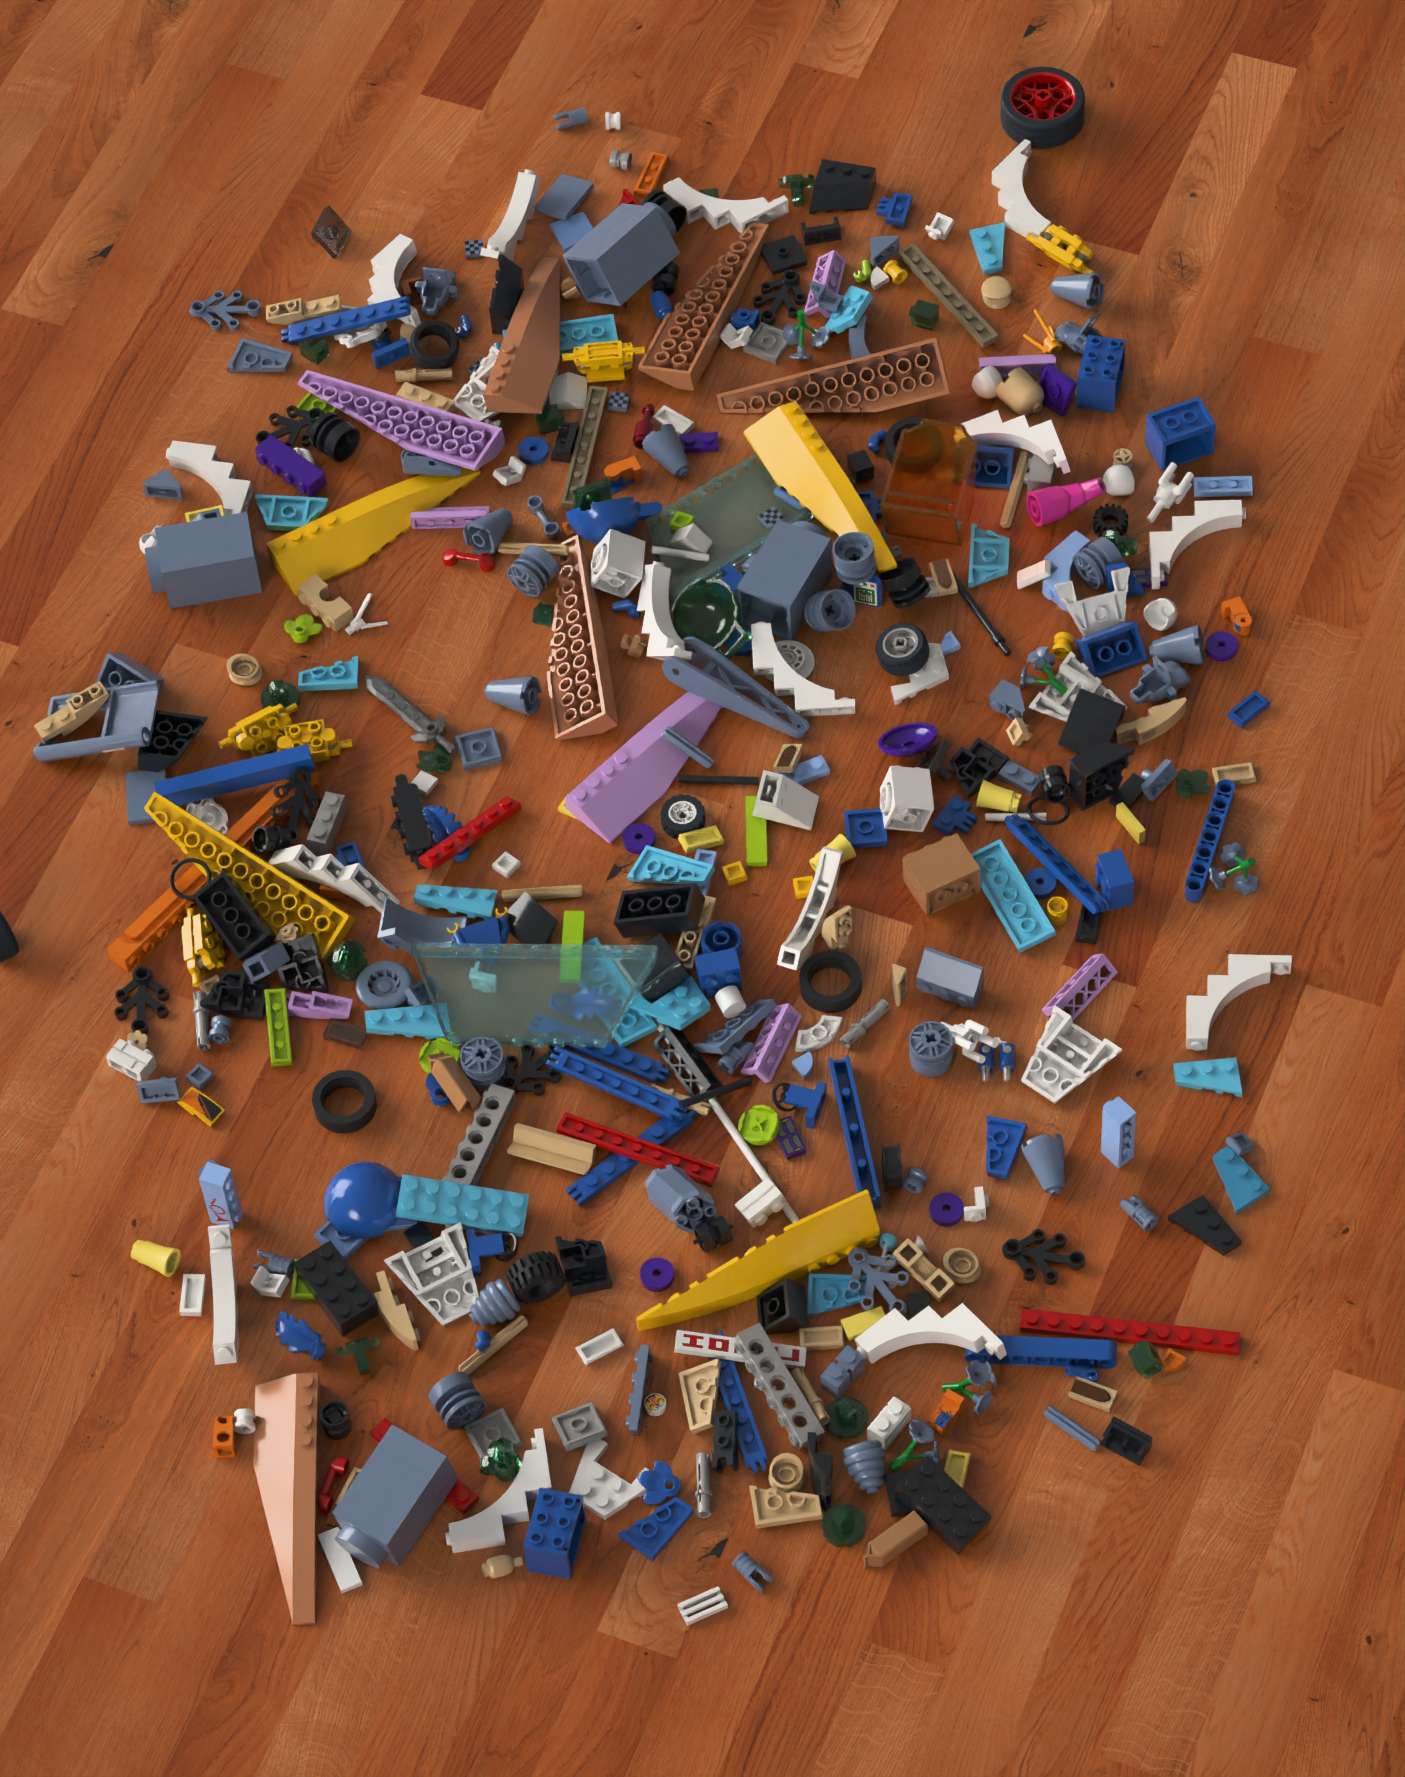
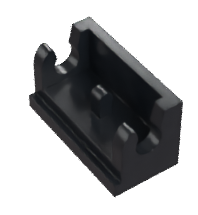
M834 217L833 224L818 225L806 228L805 222L801 223V233L805 246L841 240V227L838 217Z
M563 421L560 422L559 426L567 427L568 429L559 428L556 443L552 450L551 461L571 463L579 424L578 422Z
M1114 1416L1102 1435L1104 1436L1101 1441L1103 1447L1139 1466L1152 1447L1151 1436Z

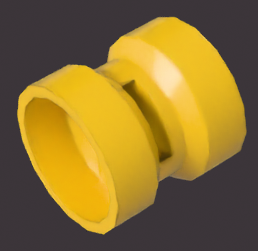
M1059 632L1055 635V645L1053 646L1052 653L1055 654L1056 658L1065 660L1072 651L1073 635L1067 632Z
M1058 896L1052 897L1048 901L1047 918L1050 923L1060 925L1066 922L1068 915L1067 901Z

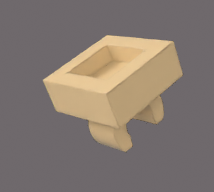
M1016 717L1006 730L1013 746H1020L1024 740L1028 741L1033 735L1028 732L1029 725L1025 724L1022 718Z

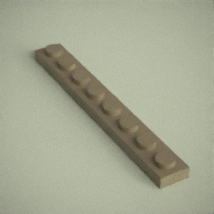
M914 243L898 250L899 258L982 348L998 340V334Z
M589 386L561 500V508L575 509L581 507L609 393L608 387Z

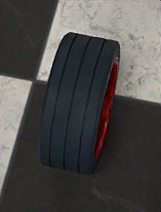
M1034 67L1020 71L1012 76L1002 89V127L1006 134L1018 143L1027 139L1031 142L1032 148L1057 147L1072 140L1080 132L1084 124L1085 94L1083 87L1074 76L1061 69Z

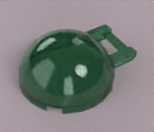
M711 577V579L703 580L699 578L685 587L674 602L671 613L674 614L673 627L682 640L686 637L698 638L730 661L746 641H750L753 638L740 622L741 606L736 593L721 579ZM737 631L741 633L739 639L723 654L719 649L726 646L736 635Z

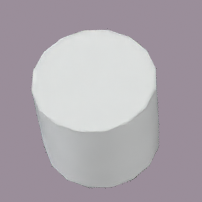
M736 986L724 987L715 995V1000L726 1018H734L746 1009V1003Z

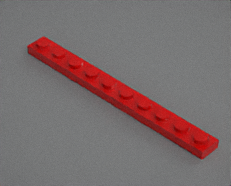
M1022 1308L1020 1332L1111 1340L1119 1343L1237 1356L1239 1352L1240 1332L1024 1308Z

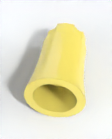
M983 780L976 807L1017 813L1022 794L1014 793L1012 790Z
M839 834L826 846L843 851L841 864L856 857L853 846L842 834ZM821 851L815 854V857L809 860V863L811 864L815 872L817 870Z
M137 1240L133 1245L131 1258L160 1272L166 1277H170L179 1266L181 1253L176 1248L161 1246L150 1241Z

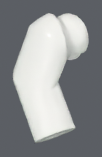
M298 447L292 449L315 465L309 450Z

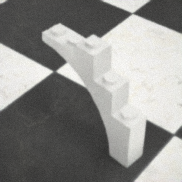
M399 234L371 259L375 275L369 279L373 293L367 299L369 305L400 298L398 288L402 273L408 263L418 254L412 239ZM410 305L411 314L397 319L405 324L417 327L421 323L417 309Z
M825 846L822 848L809 895L796 925L786 941L781 945L777 965L798 970L811 957L815 938L822 933L826 913L834 907L838 889L836 885L843 851Z

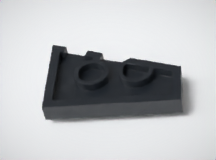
M1204 1195L1168 1216V1221L1180 1225L1184 1228L1185 1232L1190 1235L1194 1234L1202 1239L1204 1244L1223 1256L1241 1246L1242 1241Z

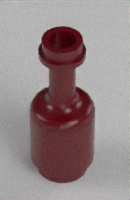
M652 404L644 405L642 408L643 420L638 421L635 426L633 442L634 446L638 449L644 450L642 442L654 430V425L650 422L651 416L655 414V407Z

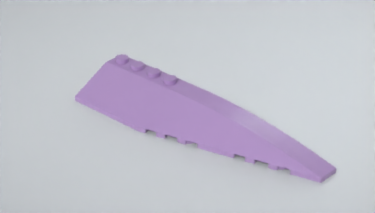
M306 370L298 382L300 387L405 449L476 471L496 458L506 444L503 430L500 427L310 370Z
M710 675V676L713 677L714 679H716V680H718L719 682L725 684L724 681L720 680L719 678L715 677L714 675ZM687 692L649 722L566 796V809L611 844L628 826L637 821L667 793L670 784L675 781L678 772L687 763L689 755L662 736L664 729L670 727L695 746H698L708 731V727L714 722L723 706Z

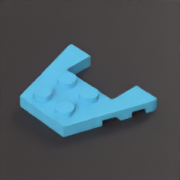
M690 977L652 1004L638 993H635L623 1001V1008L628 1011L630 1009L639 1011L641 1016H652L657 1018L659 1023L682 1030L709 1012L710 1003L694 979Z

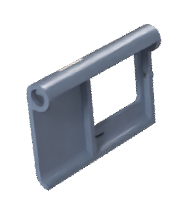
M157 680L105 688L109 697L98 710H106L101 737L54 744L55 737L45 743L42 740V743H37L33 750L34 757L42 763L149 746L160 694ZM78 693L51 697L47 717L68 705L66 700Z

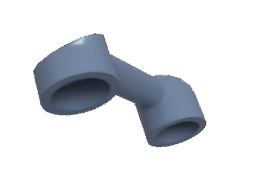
M538 495L529 497L527 500L529 510L541 520L546 537L553 538L559 535V525L556 522H550L546 516L542 498Z

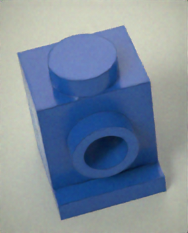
M738 308L737 312H732L730 323H732L736 330L749 326L754 332L760 324V311L757 309L751 311Z

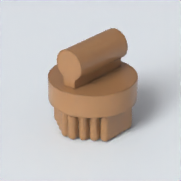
M568 277L562 281L560 292L565 300H574L580 296L581 290L573 277Z
M625 634L622 637L620 646L622 649H627V655L640 658L647 640L636 634L633 638Z

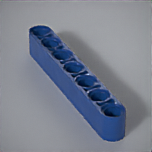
M1228 779L1220 780L1216 785L1185 882V898L1191 903L1199 902L1203 898L1210 876L1209 868L1213 867L1234 801L1235 785Z
M996 1335L1003 1342L1007 1353L1002 1359H999L995 1354H989L985 1348L979 1353L965 1348V1360L968 1362L978 1360L980 1363L988 1361L989 1364L1055 1367L1079 1365L1101 1369H1110L1117 1365V1343L1111 1340Z

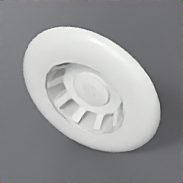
M783 640L775 642L778 651L787 664L806 679L811 674L815 664L814 655L806 645L797 641ZM764 675L767 679L774 682V675Z

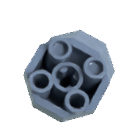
M669 1164L665 1166V1169L660 1170V1168L652 1171L645 1181L648 1198L654 1206L675 1223L677 1228L693 1233L694 1227L703 1223L709 1225L710 1220L715 1218L717 1210L712 1196L690 1178L684 1169Z

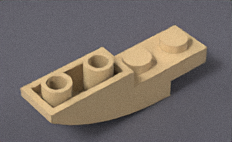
M334 295L308 302H303L302 298L267 305L266 321L274 324L292 325L340 313L341 298L339 295Z
M98 681L66 700L68 704L66 707L38 722L34 727L44 743L60 733L65 737L91 718L105 703L109 694L102 683Z
M1183 697L1162 705H1156L1148 709V717H1141L1136 721L1120 724L1114 732L1115 743L1120 745L1136 739L1138 745H1141L1162 735L1173 727L1185 714L1187 699Z
M704 895L705 902L698 930L682 932L676 955L687 969H693L695 966V956L700 955L702 951L701 936L704 928L712 923L711 918L717 902L714 897Z
M849 905L827 917L823 923L822 937L827 942V951L845 953L849 948L848 935L853 931L852 908Z
M385 1271L377 1272V1280L381 1291L374 1293V1297L384 1322L401 1342L414 1351L419 1350L417 1341H421L418 1329H413L411 1324L415 1323L412 1311H407L405 1303L400 1305L397 1295H392L391 1290H394L391 1277L387 1278Z

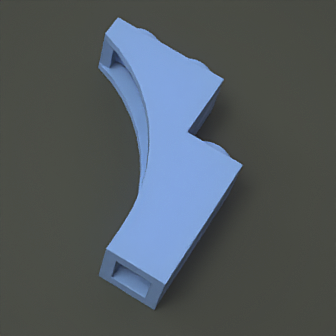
M1076 530L1044 557V560H1051V576L1043 581L1042 594L1067 612L1069 611L1055 590L1054 585L1070 581L1074 571L1072 557L1083 548H1088L1090 540Z

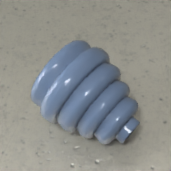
M497 1279L495 1282H489L486 1288L481 1290L480 1296L475 1299L476 1304L470 1307L472 1313L469 1316L475 1325L480 1323L483 1327H486L489 1323L494 1325L497 1321L503 1323L507 1318L509 1320L513 1319L516 1316L515 1313L521 1310V1305L502 1279Z
M870 1440L845 1448L843 1451L845 1457L843 1459L844 1466L848 1468L849 1475L854 1477V1482L859 1484V1489L867 1491V1494L879 1492L880 1487L884 1485L883 1477L885 1476L884 1468L886 1467V1451L884 1448H881V1442L879 1440Z

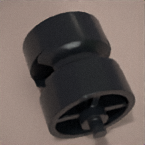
M670 261L653 277L651 284L653 292L664 291L668 296L675 292L679 267L674 262Z
M722 1215L710 1220L709 1225L706 1223L694 1227L696 1240L693 1243L694 1245L698 1243L704 1253L715 1249L717 1244L725 1245L733 1241L730 1231L733 1225H728Z

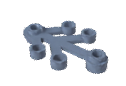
M236 290L225 299L223 291H215L204 302L201 300L192 302L189 311L191 316L195 318L202 317L207 321L212 331H219L222 326L221 321L214 319L209 313H216L228 324L231 331H237L240 328L239 320L231 317L228 313H248L250 316L256 317L261 312V305L257 300H250L246 303V306H229L234 302L240 303L243 301L242 292ZM215 302H216V303H219V304L216 305V306H211V305L214 304Z
M853 1249L848 1256L849 1264L853 1267L852 1278L848 1283L849 1292L852 1294L860 1292L861 1284L859 1280L863 1270L867 1276L865 1294L861 1299V1307L866 1311L874 1307L873 1294L874 1287H876L888 1302L889 1312L894 1309L895 1305L899 1304L902 1308L898 1311L905 1316L907 1312L905 1302L896 1299L883 1281L904 1286L909 1282L908 1274L905 1271H900L897 1274L874 1271L870 1266L878 1265L884 1266L886 1269H893L896 1265L895 1257L893 1255H886L885 1257L870 1256L865 1249ZM861 1255L863 1259L857 1261L855 1257ZM891 1259L893 1263L887 1265L885 1261ZM900 1276H905L906 1280L900 1281L898 1278ZM857 1284L858 1288L855 1290L851 1289V1285ZM866 1300L871 1301L869 1306H865L863 1303Z

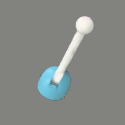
M889 1233L881 1235L879 1240L880 1249L883 1250L881 1257H885L887 1251H893L896 1247L897 1238ZM878 1266L877 1271L881 1272L882 1266Z

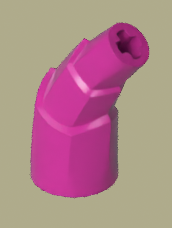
M1098 477L1083 483L1065 486L1057 485L1029 491L1026 496V505L1030 519L1035 526L1040 527L1067 517L1069 513L1084 506L1090 500L1105 494L1106 485L1102 478Z

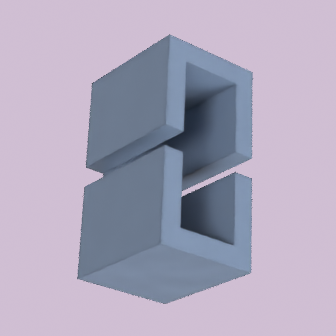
M847 1345L835 1358V1363L832 1362L821 1374V1388L839 1400L851 1386L850 1381L854 1383L865 1370V1356Z

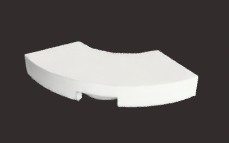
M822 1015L820 1021L814 1027L807 1030H798L796 1052L813 1051L827 1045L840 1031L843 1017Z

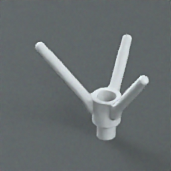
M372 593L367 594L356 617L345 629L349 635L354 631L357 632L359 629L363 630L388 625L387 621L366 624L361 618L372 597Z

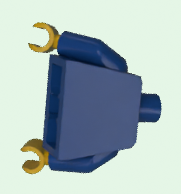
M504 907V913H498L496 908V916L461 929L457 923H454L456 925L454 931H450L449 927H447V931L453 938L457 948L467 956H474L475 958L483 956L487 967L498 964L495 951L503 949L502 946L507 943L510 930L507 907Z

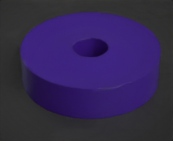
M1215 632L1207 638L1205 649L1211 659L1224 662L1236 655L1238 643L1236 638L1228 632Z
M635 823L628 826L623 832V845L627 851L633 854H641L646 845L653 847L655 844V833L647 824Z
M952 1193L938 1194L930 1202V1217L937 1225L943 1227L954 1226L963 1217V1202Z
M663 1258L647 1260L640 1268L641 1283L646 1289L653 1292H661L668 1289L674 1281V1268L672 1264Z

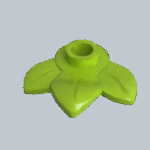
M309 614L300 615L296 621L286 620L284 623L285 631L290 633L291 638L296 643L306 642L310 635L318 634L323 627L321 624L314 623L313 617Z

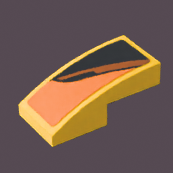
M193 1087L177 1102L192 1116L197 1115L210 1127L225 1111L220 1105Z

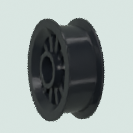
M900 1143L892 1147H884V1144H882L884 1191L888 1187H900V1190H902Z

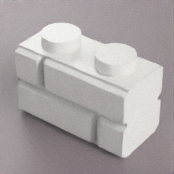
M119 1039L106 1056L110 1067L137 1081L147 1080L149 1074L154 1071L157 1065L155 1056L150 1050L144 1049L143 1051L130 1040L126 1042Z
M767 1177L734 1205L752 1228H755L757 1225H763L767 1221L768 1216L773 1212H779L784 1207L786 1199Z
M892 1397L888 1402V1406L883 1408L867 1428L868 1440H879L881 1448H884L886 1451L911 1420V1408L898 1398Z

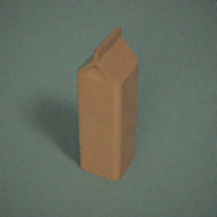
M444 1052L429 1055L427 1058L430 1062V1071L457 1111L463 1113L475 1109L481 1100V1096L455 1058L445 1055Z
M912 1511L868 1543L867 1555L863 1557L864 1568L866 1569L869 1566L883 1567L925 1537L928 1534L927 1524L915 1511Z

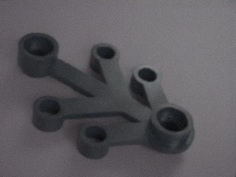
M787 270L781 279L761 284V293L764 295L755 296L753 298V305L756 308H761L764 306V302L774 300L770 309H765L761 312V322L772 326L776 321L775 314L783 301L787 307L788 317L792 319L798 317V308L793 304L788 292L791 288L795 294V303L797 305H804L806 303V295L802 293L798 286L800 276L795 270ZM782 286L780 290L772 292L773 288Z
M294 405L286 409L289 418L273 413L269 416L271 425L278 426L282 424L286 427L272 433L267 431L258 432L256 435L257 444H261L270 435L278 439L290 434L287 442L284 444L288 447L291 446V449H293L301 429L308 426L305 434L300 437L301 444L304 447H308L311 445L310 440L306 442L304 440L309 439L314 424L325 413L320 408H312L306 411L298 409ZM297 416H299V417H302V418H304V419L297 421V420H294L293 418H296Z
M304 768L296 769L289 782L274 789V795L277 798L286 797L288 791L295 788V792L292 797L279 805L272 806L270 809L273 817H280L284 814L285 810L291 807L288 830L292 833L293 839H291L290 844L298 840L296 827L299 811L303 814L306 825L309 828L312 827L311 819L315 820L316 817L312 815L302 797L303 790L310 800L311 808L318 809L323 800L315 795L310 786L311 775ZM301 775H303L304 781L301 780ZM279 789L283 790L282 795L279 793ZM315 799L318 801V806L314 803ZM276 808L279 809V814H276Z
M141 966L135 969L132 976L133 980L115 993L117 1002L124 1004L117 1007L114 1014L117 1020L123 1021L128 1016L127 1012L137 1005V1018L131 1024L132 1032L134 1033L136 1030L143 1028L140 1031L142 1034H147L149 1027L145 1020L146 1003L156 1011L158 1018H166L169 1014L166 1005L160 1004L146 992L147 986L156 992L157 998L160 1001L168 1000L169 991L153 980V973L150 969ZM138 987V992L128 1000V994Z
M561 1040L551 1041L548 1045L549 1051L531 1065L534 1047L530 1043L524 1044L521 1047L523 1055L521 1072L514 1077L515 1069L518 1067V1059L513 1055L508 1056L505 1060L507 1067L506 1077L501 1079L499 1086L505 1088L512 1086V1088L508 1089L515 1090V1094L518 1091L533 1092L536 1096L543 1095L545 1093V1086L542 1082L537 1081L534 1084L522 1082L526 1079H547L553 1084L559 1083L561 1080L559 1071L554 1069L550 1071L538 1070L546 1064L547 1060H552L549 1058L551 1053L560 1055L553 1051L555 1046L565 1050L564 1043Z
M1036 1229L1026 1238L1020 1241L1009 1239L1002 1246L1004 1257L1017 1262L1023 1271L1024 1279L1027 1281H1032L1036 1278V1269L1029 1266L1024 1257L1032 1258L1044 1274V1281L1048 1285H1054L1057 1282V1273L1051 1270L1045 1261L1069 1265L1071 1269L1076 1271L1081 1270L1085 1266V1256L1080 1251H1073L1069 1256L1048 1252L1055 1247L1062 1248L1066 1245V1237L1062 1233L1055 1234L1052 1239L1043 1243L1045 1233L1041 1229ZM1036 1235L1042 1236L1041 1238H1035ZM1057 1239H1062L1063 1241H1062V1242H1057L1056 1240H1057ZM1033 1243L1041 1244L1034 1249L1026 1248ZM1015 1249L1016 1252H1010L1009 1250ZM1078 1261L1080 1264H1074L1073 1262ZM1027 1272H1032L1033 1274H1032V1275H1027L1026 1273H1027ZM1048 1276H1054L1055 1278H1054V1279H1048L1047 1277H1048Z

